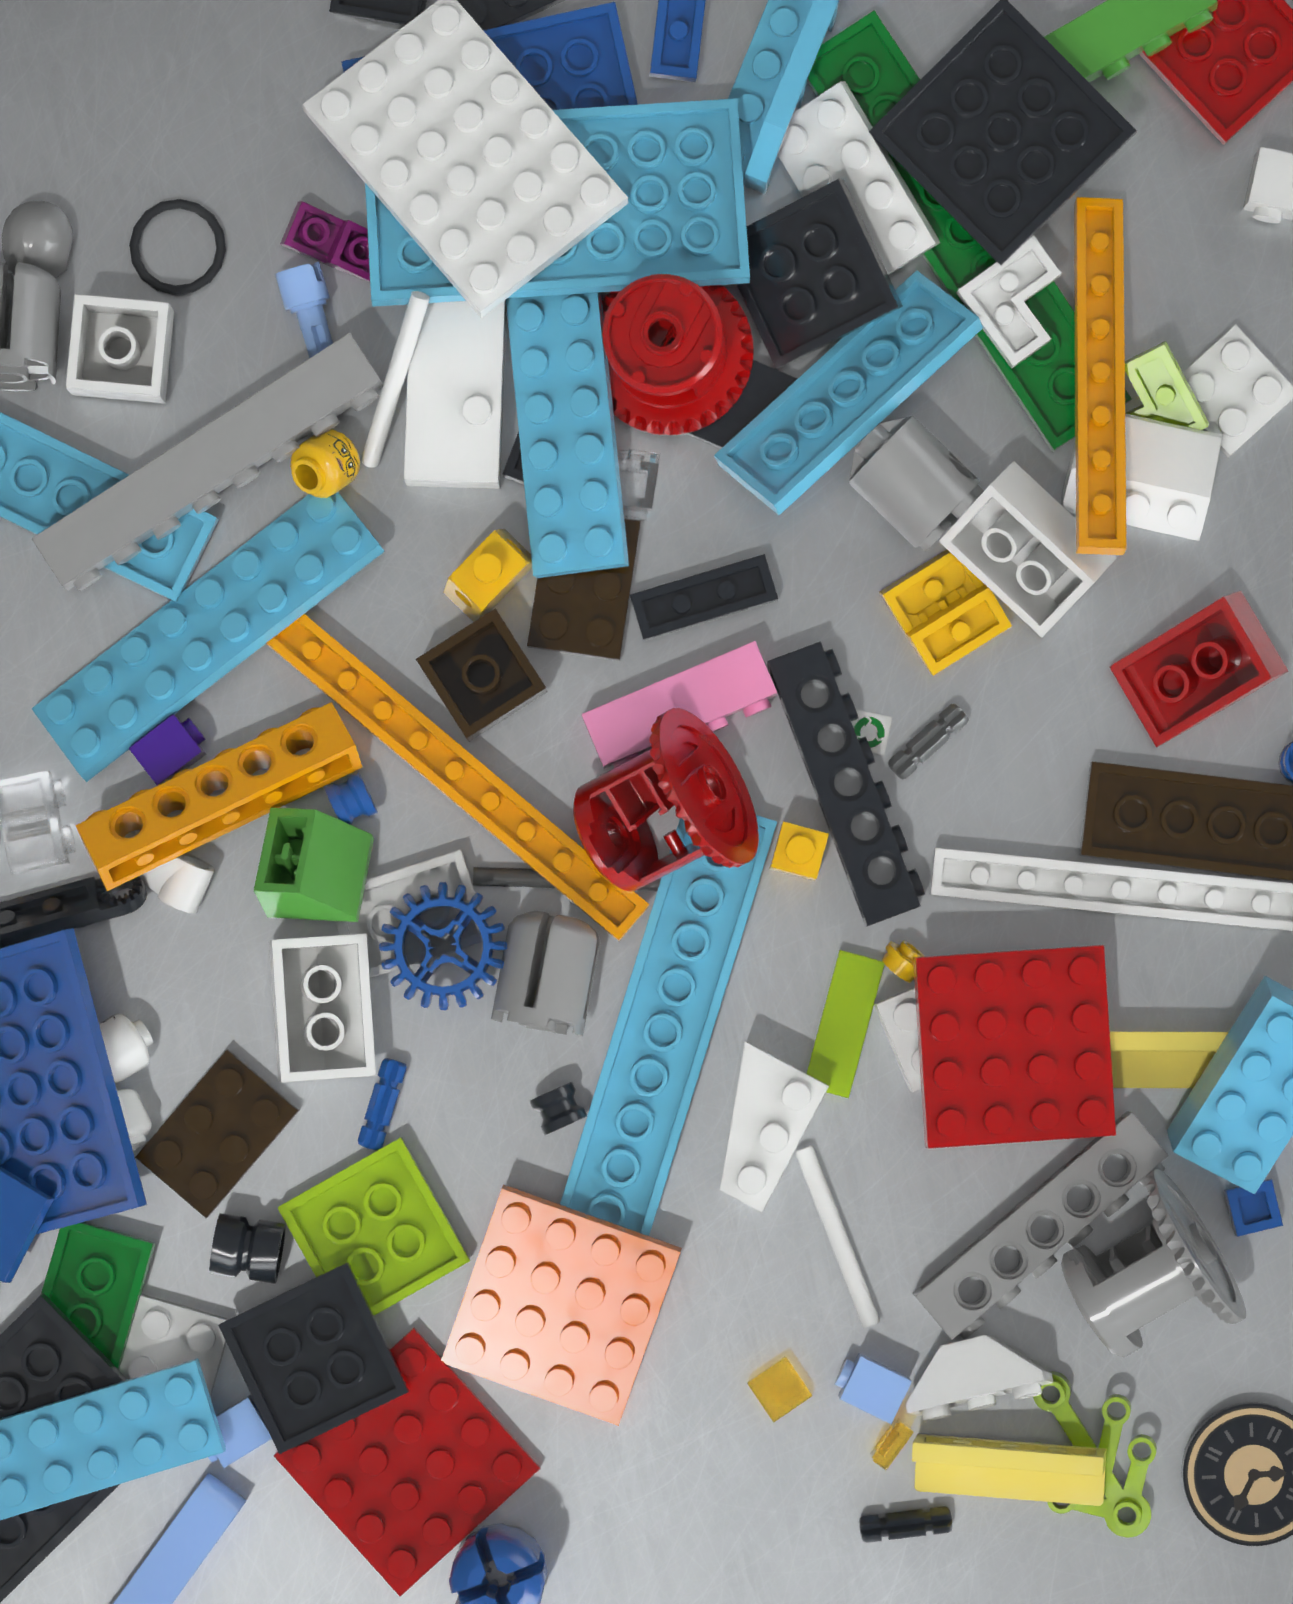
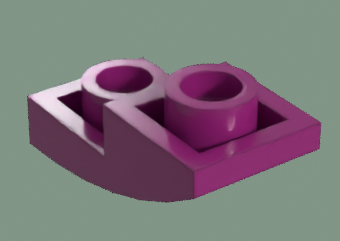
M303 201L297 202L280 245L327 266L370 282L368 229L350 220H342Z

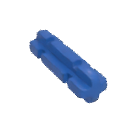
M385 1058L381 1062L377 1075L381 1078L379 1083L374 1085L364 1117L367 1123L366 1126L363 1125L361 1127L358 1137V1144L362 1147L375 1151L383 1147L387 1134L384 1132L385 1126L390 1124L400 1092L397 1086L398 1083L403 1082L407 1069L406 1064L390 1058Z

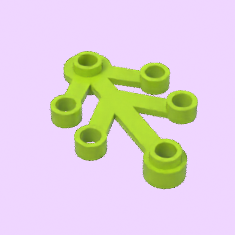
M1049 1371L1052 1373L1054 1383L1042 1385L1041 1390L1046 1386H1054L1059 1390L1060 1398L1056 1401H1048L1042 1393L1033 1396L1036 1405L1042 1410L1054 1414L1073 1446L1106 1448L1107 1451L1104 1488L1106 1498H1104L1101 1506L1067 1504L1063 1506L1056 1502H1047L1048 1506L1052 1511L1059 1514L1075 1510L1103 1517L1108 1528L1121 1537L1130 1538L1140 1535L1149 1526L1152 1514L1151 1506L1142 1495L1148 1465L1156 1456L1157 1446L1155 1441L1150 1436L1144 1434L1137 1435L1131 1439L1127 1450L1131 1464L1123 1488L1113 1472L1123 1424L1129 1419L1131 1414L1130 1401L1120 1394L1111 1395L1105 1400L1102 1407V1415L1105 1421L1099 1447H1097L1069 1403L1072 1392L1069 1380L1059 1372ZM1113 1402L1123 1404L1126 1413L1122 1417H1113L1108 1411L1109 1404ZM1140 1442L1148 1444L1151 1448V1454L1145 1458L1138 1457L1133 1451L1134 1445ZM1123 1507H1130L1135 1511L1136 1518L1131 1522H1125L1119 1517L1118 1511Z

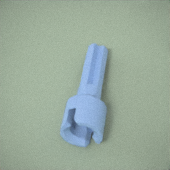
M320 262L312 265L309 263L275 274L285 310H290L291 314L296 313L309 358L333 344L323 305L327 304L326 300L330 296Z

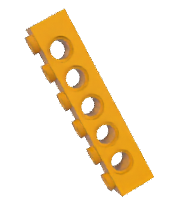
M330 702L322 707L306 710L299 718L281 727L269 728L260 733L256 739L237 748L225 749L218 753L214 759L198 767L184 769L176 773L171 780L152 789L140 790L133 794L129 800L115 807L94 812L85 821L75 826L106 890L109 891L270 813V808H280L363 767L354 741L333 703ZM301 749H311L305 754L295 755ZM260 769H269L262 775H253ZM225 789V792L218 796H210L216 790ZM175 810H183L177 816L167 817L171 812ZM140 830L137 835L124 838L129 832Z

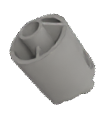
M914 416L879 423L854 449L848 483L915 548L920 546L925 552L952 525L946 517L952 513L955 517L959 518L984 492L978 485L981 481Z

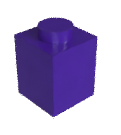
M173 714L128 749L158 786L171 780L176 773L188 769L205 756L206 753L200 744L206 738L190 718L182 722L178 716Z

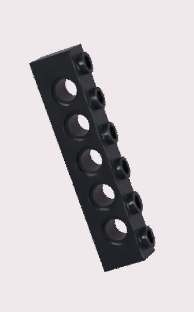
M820 641L769 660L767 662L768 670L865 927L920 907L918 897L925 895L921 880L916 869L907 871L901 853L908 851V847L899 824L891 827L884 809L890 808L892 805L883 781L874 783L868 765L875 763L867 738L857 739L851 721L859 719L849 692L843 695L840 694L835 677L842 675L833 649L824 651ZM815 682L824 686L828 694L827 702L819 708L807 706L801 698V690L805 685ZM833 726L843 733L844 745L840 750L828 752L820 747L818 733L824 727ZM851 770L859 776L861 787L857 794L844 796L836 790L834 779L840 771ZM868 814L875 819L877 833L874 838L860 840L854 836L851 830V822L855 816ZM885 858L891 862L894 868V875L889 883L880 885L874 883L869 878L868 866L873 859Z

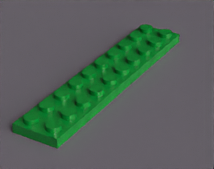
M875 10L823 43L807 78V83L817 97L837 83L846 81L872 127L920 81V78ZM889 154L941 242L923 253L922 256L946 293L965 306L957 295V291L994 265L996 261ZM1053 281L1025 301V304L1051 340L1011 369L983 329L975 335L1052 452L1075 438V312ZM1125 389V405H1126L1127 403H1129V402L1132 400V398H1131V396L1129 395V393L1127 392V390Z

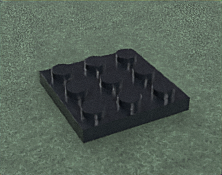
M837 179L746 226L750 283L736 285L776 369L783 368L903 307L844 179Z
M349 1262L218 1325L279 1454L409 1392L408 1386Z

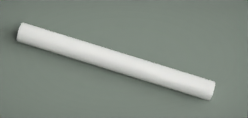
M413 291L408 302L360 462L368 467H377L382 455L430 299L423 292Z
M813 1145L795 1151L861 1324L863 1328L881 1322Z

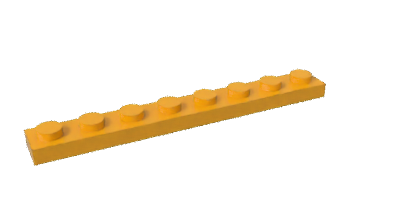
M1076 197L1074 203L1076 553L1124 555L1127 545L1123 199Z

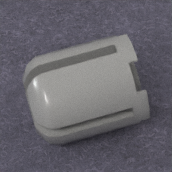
M7 262L0 263V390L34 391L36 390V381L50 378L53 385L56 382L61 289L53 275L34 264L18 262L13 279L12 273H8Z
M531 911L516 916L508 925L505 941L507 942V949L503 951L502 961H504V965L499 973L491 1020L502 1022L505 1013L508 1014L507 1021L518 1022L519 1025L526 1026V1028L567 1035L568 1026H573L572 1033L583 1037L600 947L598 933L588 923L569 916L556 915L555 917L550 916L547 912Z

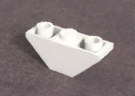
M983 1335L940 1346L907 1400L906 1408L909 1414L922 1415L924 1422L934 1421L951 1416L950 1408L968 1404L969 1411L992 1407L997 1404L995 1399L997 1396L1013 1393L1015 1400L1042 1394V1385L1054 1382L1052 1373L996 1338Z

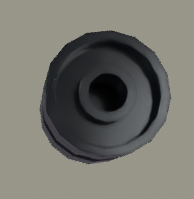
M219 1213L211 1249L210 1273L236 1277L241 1271H246L249 1280L276 1284L284 1249L286 1223L260 1219L254 1226H251L246 1217Z

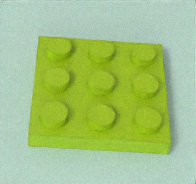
M402 1137L277 1207L315 1276L318 1277L349 1262L373 1315L380 1313L471 1261Z

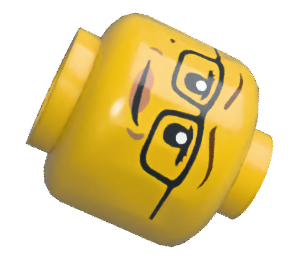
M334 429L318 437L312 435L299 444L300 447L291 455L290 467L294 482L302 491L318 498H328L353 482L360 471V458L353 442L343 433Z

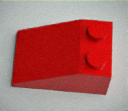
M1242 591L1223 596L1109 666L1156 747L1163 745L1289 672Z

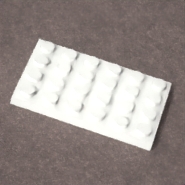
M457 0L436 1L302 104L307 116L480 318H483L628 204L627 195Z

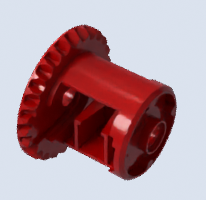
M654 274L637 279L621 291L610 292L605 295L602 301L604 315L602 337L609 364L613 413L618 419L643 432L656 435H681L707 427L720 419L733 407L749 380L753 365L754 348L748 319L738 301L723 285L698 286L694 282L677 275ZM671 338H673L674 341L668 345Z
M681 708L669 709L657 717L656 722L651 728L652 734L649 741L652 748L581 785L575 793L573 803L574 821L586 853L598 871L610 883L625 891H636L702 856L711 857L714 863L731 868L740 867L750 862L757 853L759 843L757 818L750 794L736 764L713 731L697 716ZM675 805L676 817L684 820L686 832L691 837L692 843L685 846L675 829L668 832L663 837L672 853L659 860L655 840L646 820L658 809V813L661 816Z

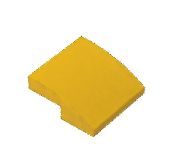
M947 549L879 591L911 645L933 676L1012 626L993 592Z

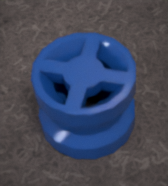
M359 771L350 774L348 780L342 784L331 783L324 786L328 799L339 820L352 825L354 819L361 815L370 817L378 813Z

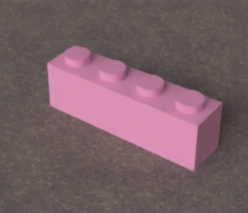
M756 641L581 715L603 768L605 769L612 765L616 768L652 748L649 741L652 734V725L656 722L659 715L669 709L681 708L687 710L715 732L728 726L726 717L743 710L747 718L771 708L769 699L775 697L777 691Z

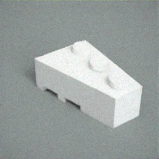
M745 1042L720 1190L763 1212L829 1086L756 1046Z

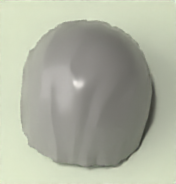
M45 201L25 202L13 209L5 220L2 231V251L4 259L8 264V270L14 275L16 264L19 262L34 264L49 272L55 278L67 271L73 232L66 214L58 206Z

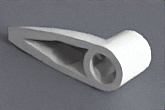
M140 830L131 831L124 838L133 837ZM185 853L140 876L146 886L159 894L158 898L178 910L195 914L199 909L215 869L205 861Z

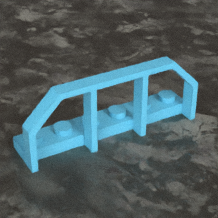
M768 0L728 99L737 98L743 185L745 187L766 194L770 174L795 108H801L804 101L807 78L826 32H832L835 25L839 0Z

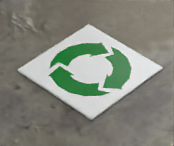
M856 710L859 719L851 721L857 739L866 737L872 753L884 756L892 717Z

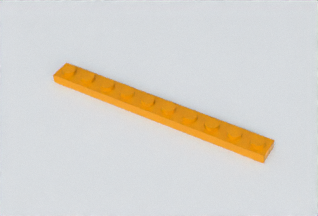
M303 614L266 643V645L618 942L621 941L649 908L650 904L634 891H625L610 883L598 871L586 851L307 615Z

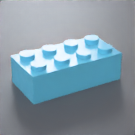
M1264 976L1167 1129L1174 1153L1253 1194L1257 1192L1293 1136V990L1267 976Z

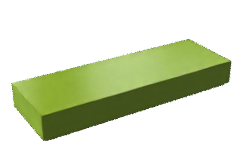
M839 950L806 1074L828 1085L827 1093L849 1098L885 964L883 961Z

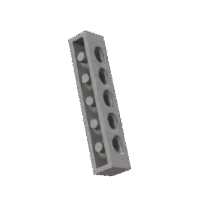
M1125 1112L1115 1121L1116 1136L1096 1137L912 1293L951 1340L957 1335H960L963 1339L972 1335L985 1323V1320L981 1317L984 1312L994 1304L999 1309L1006 1306L1021 1292L1017 1284L1030 1273L1035 1278L1045 1273L1057 1262L1053 1255L1066 1243L1072 1248L1079 1244L1093 1231V1228L1089 1225L1090 1222L1102 1212L1107 1217L1113 1215L1129 1201L1125 1193L1137 1182L1146 1186L1145 1178L1148 1173L1155 1169L1165 1170L1161 1162L1169 1155L1132 1112ZM1112 1154L1122 1155L1127 1162L1126 1174L1117 1181H1110L1103 1173V1163ZM1080 1184L1087 1186L1091 1192L1089 1206L1082 1211H1073L1067 1203L1069 1190ZM1048 1215L1055 1222V1233L1047 1241H1036L1031 1234V1224L1037 1217ZM1004 1246L1015 1247L1020 1255L1018 1266L1010 1272L999 1271L994 1262L997 1251ZM967 1277H978L983 1282V1295L976 1302H964L959 1297V1285Z

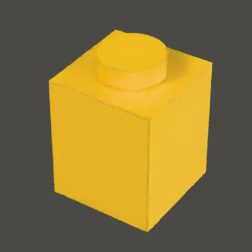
M783 821L769 869L815 881L829 834Z

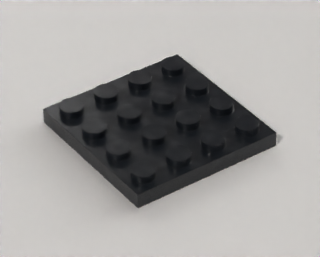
M1000 0L869 133L1002 266L1137 133V130L1008 0Z

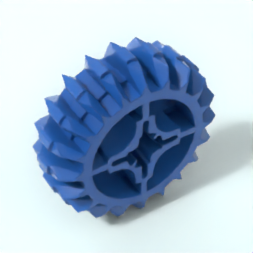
M446 882L439 883V897L432 898L429 887L423 885L420 887V893L424 901L417 904L411 894L407 893L403 896L404 902L410 907L406 914L399 908H391V915L401 921L398 927L390 924H383L382 926L383 932L395 935L394 943L382 942L379 944L380 951H394L395 959L382 962V967L384 970H389L398 966L401 973L394 976L390 983L396 987L407 980L411 984L404 993V998L407 1000H411L418 989L424 992L421 999V1007L428 1008L433 995L439 996L440 1010H448V996L455 995L456 1002L460 1008L466 1007L467 999L463 993L464 991L470 989L474 997L481 999L484 993L477 983L481 979L491 986L497 983V979L486 971L489 965L503 969L504 961L492 958L493 950H506L507 942H493L492 934L501 933L505 930V926L503 923H496L489 927L486 920L494 916L497 910L494 906H490L480 913L476 909L483 900V895L480 893H476L470 902L467 903L463 901L466 894V886L458 885L454 898L448 897V885ZM436 907L460 909L455 919L448 926L440 930H434L417 919L422 913ZM472 919L480 930L483 942V951L479 963L471 958L461 946L463 932ZM458 925V929L453 934L456 942L451 945L456 946L455 953L460 955L464 961H460L455 956L442 955L429 967L430 962L435 957L431 950L435 948L431 947L432 940L425 936L423 932L426 931L434 937L445 938ZM408 930L415 934L426 947L425 958L416 973L409 966L405 955V939ZM445 963H453L471 974L464 981L451 986L441 987L427 983L432 974Z

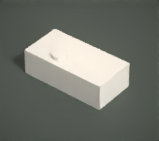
M506 300L483 318H480L467 301L428 303L408 367L404 481L407 486L500 489Z

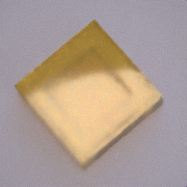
M786 1356L747 1382L773 1422L813 1396Z
M899 1418L897 1420L894 1419L871 1451L872 1461L884 1470H887L914 1433L913 1429Z

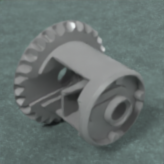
M1160 1169L1153 1170L1145 1178L1147 1183L1145 1187L1150 1194L1147 1203L1154 1217L1152 1224L1097 1256L1087 1246L1082 1245L1079 1248H1074L1064 1253L1061 1262L1065 1280L1081 1314L1107 1349L1120 1357H1126L1142 1348L1143 1341L1139 1328L1194 1296L1205 1306L1211 1308L1212 1312L1216 1313L1219 1319L1224 1320L1225 1323L1236 1324L1246 1318L1243 1298L1218 1246L1181 1190Z

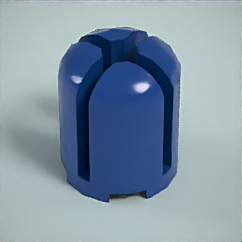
M503 1523L481 1527L466 1538L454 1558L449 1585L451 1593H458L455 1604H540L547 1576L545 1555L535 1538L519 1528L507 1526ZM494 1560L498 1571H502L505 1574L514 1572L513 1576L507 1575L506 1580L508 1583L499 1585L496 1579L491 1581L488 1579L486 1573H491L492 1568L489 1566L491 1561Z

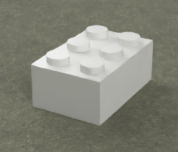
M1015 461L985 489L939 540L947 550L1041 638L1117 559L1115 555L1077 554L1076 518Z

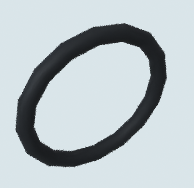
M183 199L162 201L145 211L135 224L129 243L131 261L140 278L155 290L172 295L193 293L209 284L221 269L226 252L224 232L214 214L199 203ZM184 209L195 212L207 221L215 236L216 252L213 264L204 276L192 283L175 286L160 282L148 273L141 261L139 243L143 229L153 217L166 210Z

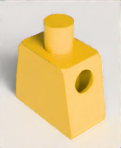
M506 529L494 530L448 577L443 593L474 622L489 613L532 569L531 554Z

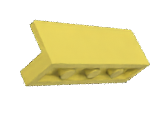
M1110 1031L1113 1088H1194L1229 1032Z
M917 1434L912 1445V1462H916L914 1488L920 1492L1101 1506L1104 1502L1107 1449Z

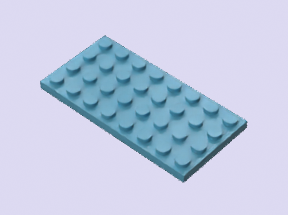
M737 98L553 110L627 195L628 204L508 298L621 291L637 279L654 274L677 275L694 282L698 286L750 283ZM365 183L372 306L408 305L413 291L427 294L430 297L428 303L466 301Z

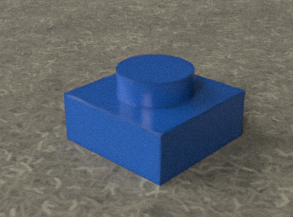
M1272 1179L1264 1180L1255 1194L1239 1186L1224 1190L1235 1236H1243L1283 1226Z

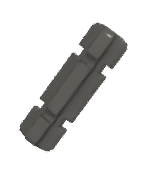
M956 704L949 705L939 714L940 719L938 721L933 720L906 744L907 749L905 751L900 750L889 760L888 765L890 769L900 779L903 780L909 777L918 768L916 765L919 762L923 764L951 739L949 735L952 732L956 734L968 723L967 715Z

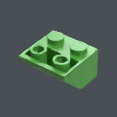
M270 808L254 886V893L267 918L358 922L373 848V835L316 809Z

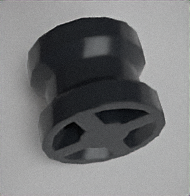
M573 1082L529 1101L533 1110L540 1112L543 1119L541 1128L544 1135L587 1117L584 1107L577 1105L574 1094L576 1089Z

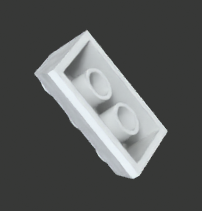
M1125 414L1126 525L1199 541L1211 499L1222 435ZM1075 441L1062 489L1061 505L1068 512L1076 514Z
M367 934L270 940L269 952L278 1082L376 1076Z

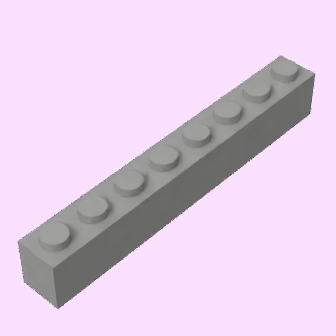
M348 333L33 537L32 541L60 584L67 590L75 586L78 591H81L98 581L102 577L99 570L114 560L117 565H121L138 555L142 551L139 544L151 536L155 535L157 540L174 532L181 526L178 519L194 509L197 514H200L214 506L221 500L218 493L234 483L236 488H240L260 475L258 467L274 458L276 463L291 456L300 447L297 443L299 440L312 432L318 437L334 428L340 422L336 416L350 407H353L355 411H359L373 403L379 397L376 391L383 387V384L352 335Z

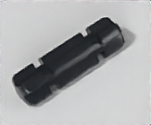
M946 1506L930 1508V1512L917 1509L885 1513V1517L879 1518L878 1514L862 1516L859 1519L861 1539L866 1543L882 1541V1537L887 1536L889 1540L926 1536L928 1531H932L933 1535L949 1533L953 1527L951 1511Z

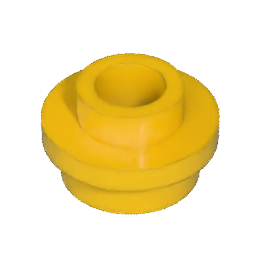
M905 940L900 945L890 941L885 947L887 953L882 958V961L894 974L904 981L911 983L914 980L913 957L925 956L915 946Z

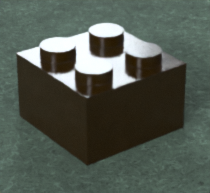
M496 608L416 658V661L468 742L548 692Z

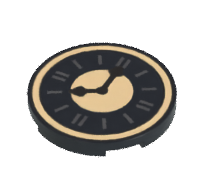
M1258 1402L1233 1405L1206 1418L1189 1439L1181 1466L1185 1496L1198 1520L1215 1535L1229 1542L1245 1546L1270 1545L1293 1535V1415L1285 1410Z

